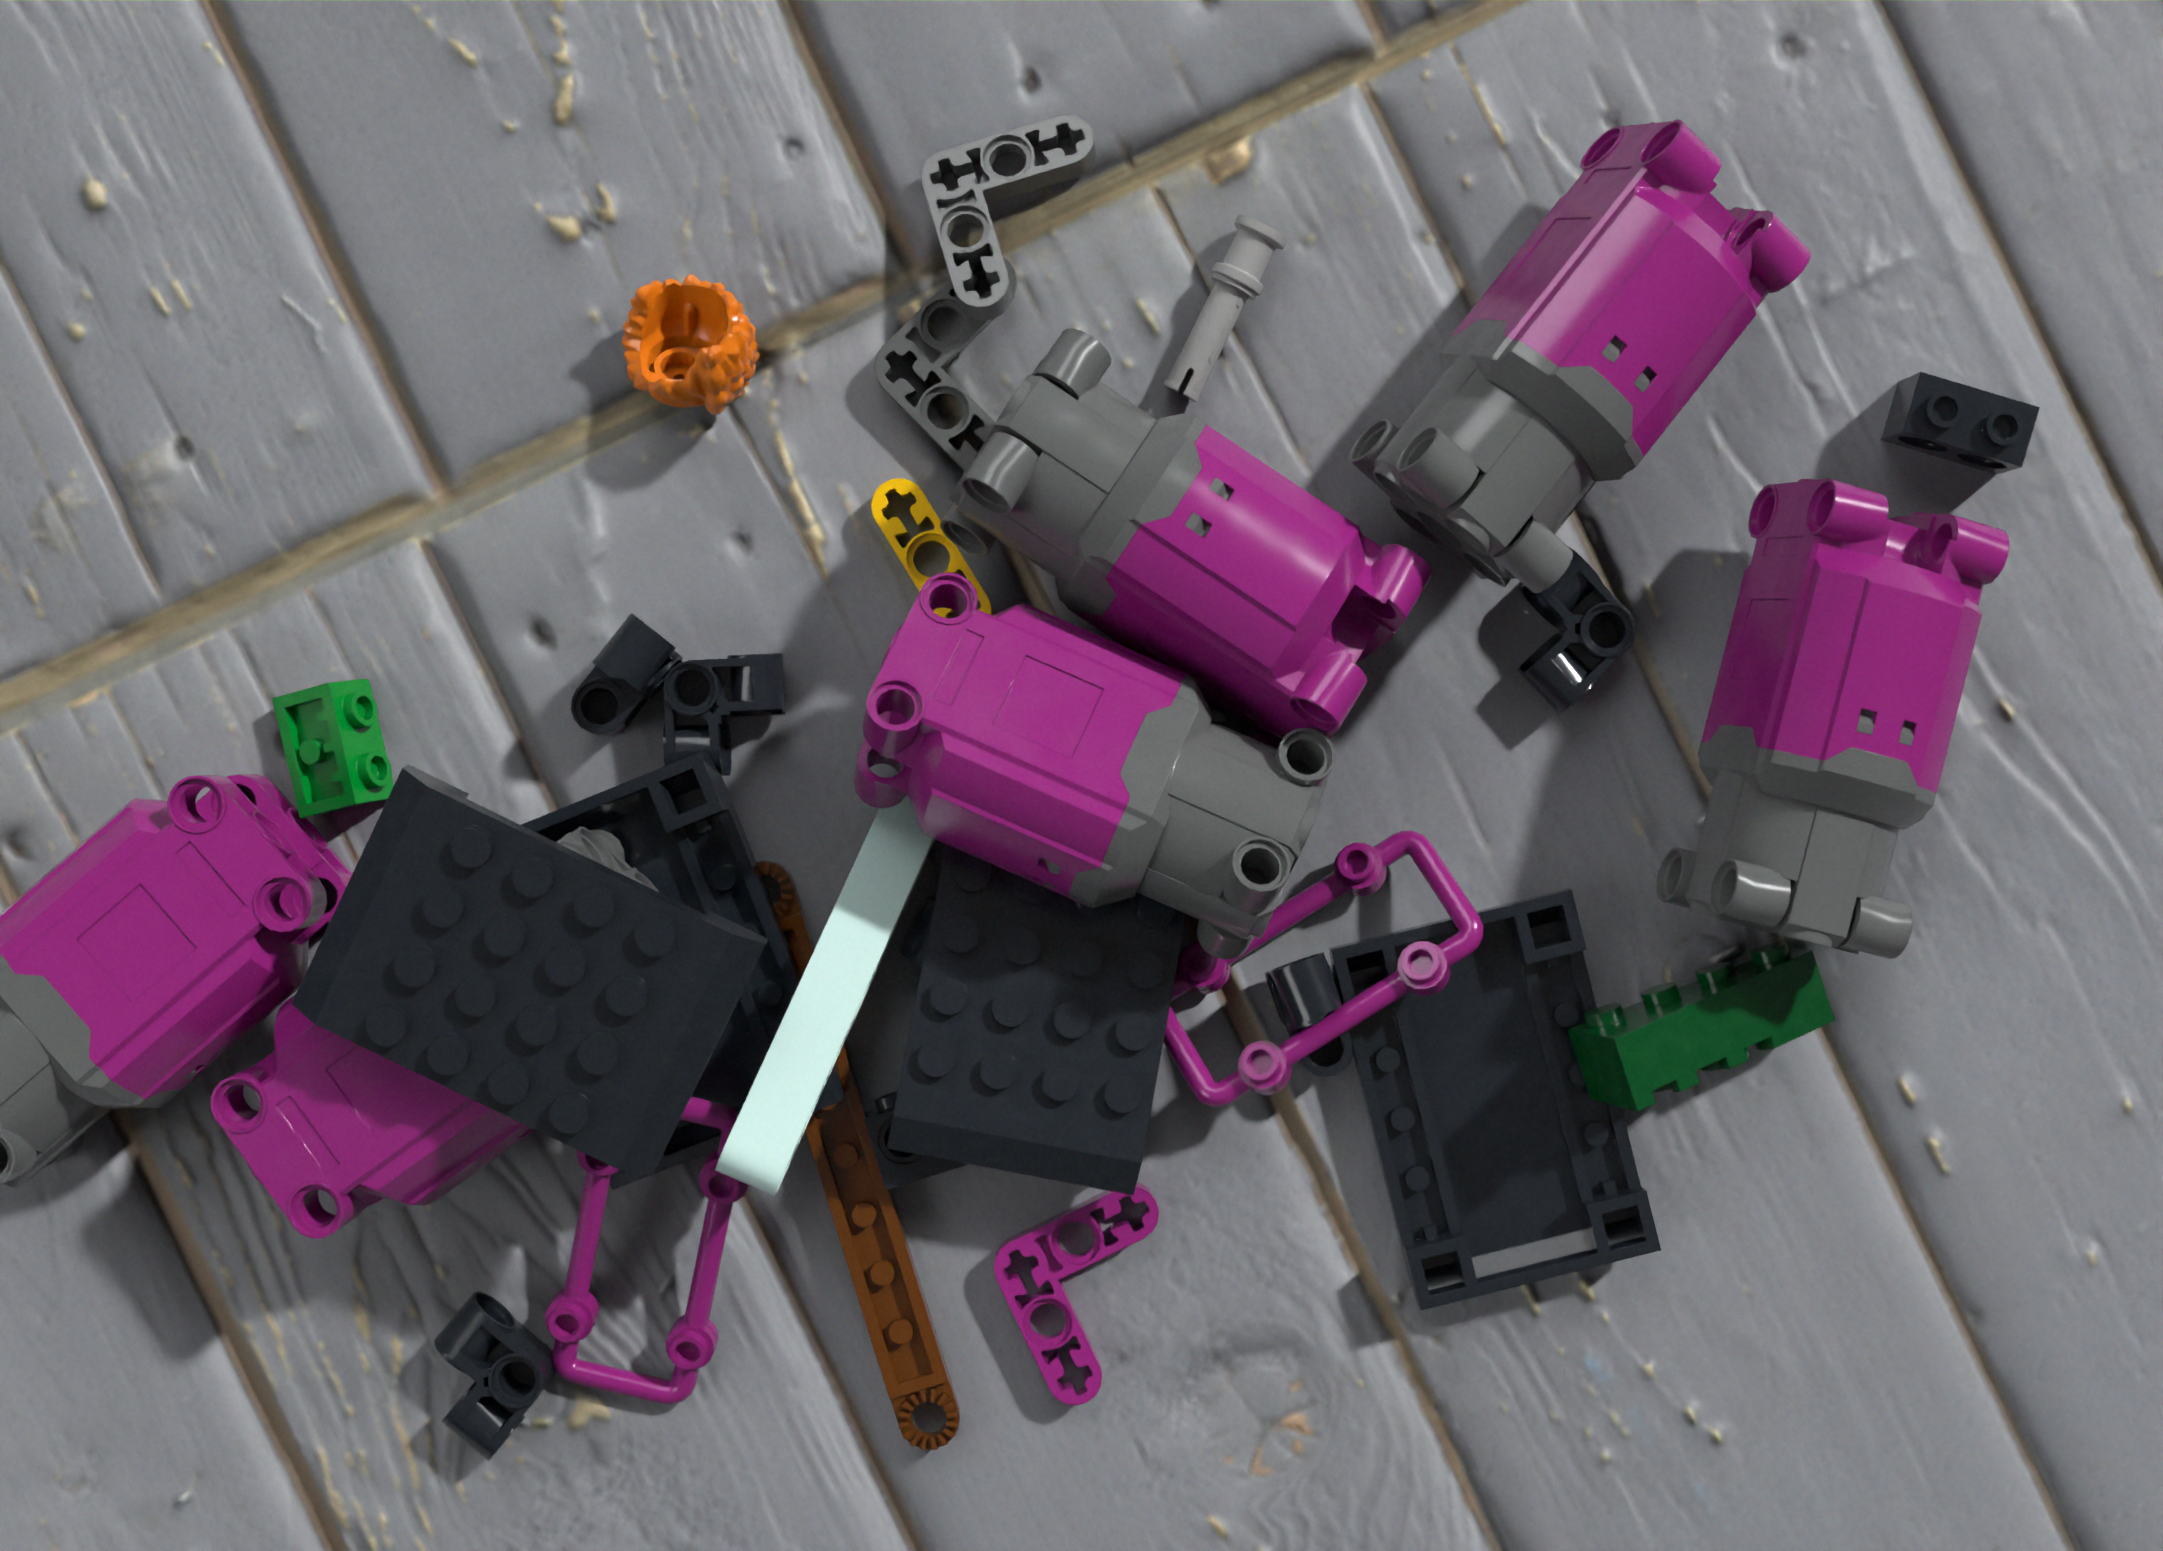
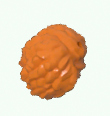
M689 274L681 284L669 278L664 283L654 280L650 284L636 290L635 297L631 300L632 308L628 312V319L622 327L624 331L622 346L626 349L623 355L627 363V375L633 381V387L642 391H649L654 399L672 407L688 408L704 405L711 415L720 414L726 406L739 399L745 393V387L749 385V380L755 374L756 361L760 357L755 338L756 329L750 323L749 318L743 314V304L738 302L731 292L725 291V285L722 283H710L707 280L700 281L692 274Z

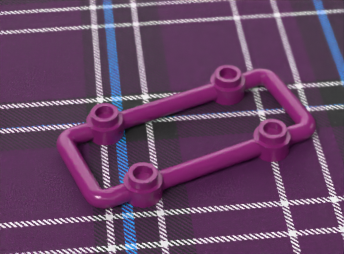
M1400 831L1375 846L1366 843H1352L1345 846L1338 853L1334 861V871L1277 906L1262 938L1254 937L1245 953L1237 958L1224 960L1213 957L1203 949L1199 940L1190 943L1182 950L1178 958V969L1176 970L1171 1002L1191 989L1201 994L1218 991L1229 979L1231 964L1346 892L1354 896H1368L1375 893L1385 881L1386 867L1405 855H1410L1459 930L1458 933L1439 945L1428 941H1418L1408 945L1399 956L1397 971L1342 1004V1007L1326 1014L1321 1022L1305 1027L1278 1045L1270 1041H1257L1249 1044L1242 1051L1238 1059V1070L1219 1082L1214 1081L1170 1006L1163 1043L1191 1091L1200 1102L1212 1107H1222L1236 1101L1250 1091L1261 1095H1271L1279 1092L1289 1082L1292 1071L1291 1066L1409 992L1420 996H1430L1440 992L1449 981L1450 967L1469 956L1479 947L1483 938V924L1480 916L1432 843L1424 835L1415 831Z
M691 1096L680 1119L718 1128L722 1133L718 1150L712 1152L706 1158L699 1174V1186L702 1193L708 1198L686 1312L685 1315L679 1317L673 1323L666 1340V1352L669 1359L675 1364L672 1380L577 1358L579 1341L590 1334L599 1315L598 1302L589 1292L610 1178L619 1169L576 1149V1157L580 1166L586 1171L567 1278L565 1288L554 1295L545 1314L547 1328L555 1338L552 1352L553 1366L564 1380L581 1386L661 1404L674 1405L683 1402L692 1394L696 1385L699 1368L704 1367L711 1360L718 1344V1331L709 1317L732 1205L745 1195L749 1186L715 1170L739 1115L735 1108Z

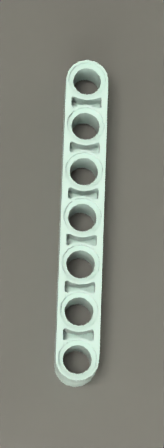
M908 796L901 803L891 808H879L718 1160L716 1171L773 1196L776 1195L935 842L934 838L922 833Z

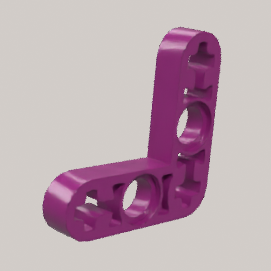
M1136 1183L1134 1195L1104 1191L1008 1238L1000 1245L995 1254L993 1270L998 1285L1050 1391L1056 1399L1065 1404L1080 1405L1094 1398L1101 1387L1102 1369L1099 1358L1060 1279L1144 1239L1153 1232L1159 1217L1157 1201L1150 1189L1140 1183ZM1130 1196L1135 1204L1145 1201L1148 1208L1141 1212L1142 1223L1133 1227L1128 1219H1124L1111 1225L1110 1231L1116 1238L1105 1242L1101 1223L1091 1212L1102 1207L1106 1220L1121 1211L1120 1200L1123 1197ZM1075 1221L1088 1225L1094 1234V1242L1090 1249L1078 1255L1066 1252L1060 1246L1058 1240L1061 1229L1068 1223ZM1015 1250H1020L1024 1257L1035 1255L1038 1261L1032 1265L1031 1273L1037 1287L1040 1288L1046 1281H1049L1053 1288L1035 1292L1023 1304L1017 1298V1295L1027 1294V1286L1022 1276L1018 1272L1008 1275L1005 1271V1268L1011 1264V1252ZM1046 1303L1060 1307L1066 1318L1062 1330L1051 1336L1039 1334L1034 1330L1030 1322L1033 1310L1039 1305ZM1073 1336H1076L1079 1341L1078 1344L1069 1345V1353L1074 1364L1078 1368L1088 1365L1091 1369L1085 1374V1386L1076 1389L1071 1381L1061 1384L1058 1380L1064 1375V1362L1058 1350L1050 1358H1047L1043 1352L1060 1348Z

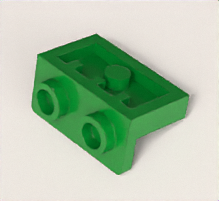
M368 679L330 682L272 698L300 818L388 799L394 786L392 769L385 750L378 719L377 704L373 698Z

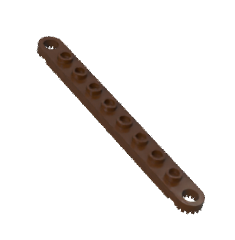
M765 860L758 861L756 863L760 873L771 875L781 886L782 894L780 895V901H778L774 908L800 973L803 976L815 950V945L794 879L790 872L779 863ZM844 1042L836 1060L844 1099L839 1103L813 1112L805 1132L888 1396L893 1405L899 1429L904 1439L909 1441L913 1447L916 1446L925 1451L926 1449L937 1450L939 1447L947 1445L956 1435L960 1422V1407L892 1190H886L864 1121L867 1111ZM930 1400V1402H937L939 1406L943 1407V1410L946 1412L947 1422L940 1430L924 1432L914 1424L912 1411L921 1402L924 1403Z

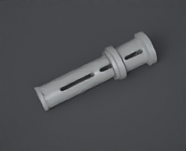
M1238 215L1234 223L1238 230L1222 262H1215L1211 269V279L1215 282V285L1206 299L1203 309L1168 378L1162 384L1165 388L1177 394L1187 373L1192 372L1193 375L1182 397L1196 403L1200 399V394L1240 316L1246 300H1254L1256 296H1260L1264 288L1260 282L1261 277L1276 249H1283L1287 242V238L1275 229L1244 215Z

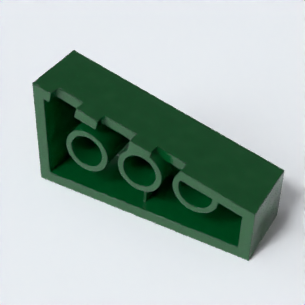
M1785 941L1766 944L1750 951L1751 961L1735 967L1732 966L1731 962L1713 964L1696 971L1697 981L1679 988L1675 982L1660 984L1640 993L1642 1002L1623 1009L1620 1003H1613L1585 1013L1586 1023L1567 1030L1590 1099L1638 1112L1656 1103L1653 1096L1654 1092L1672 1089L1673 1092H1681L1699 1084L1700 1081L1696 1072L1699 1069L1702 1071L1731 1069L1748 1061L1750 1055L1747 1047L1755 1044L1757 1050L1774 1049L1835 1021L1813 950L1788 948Z

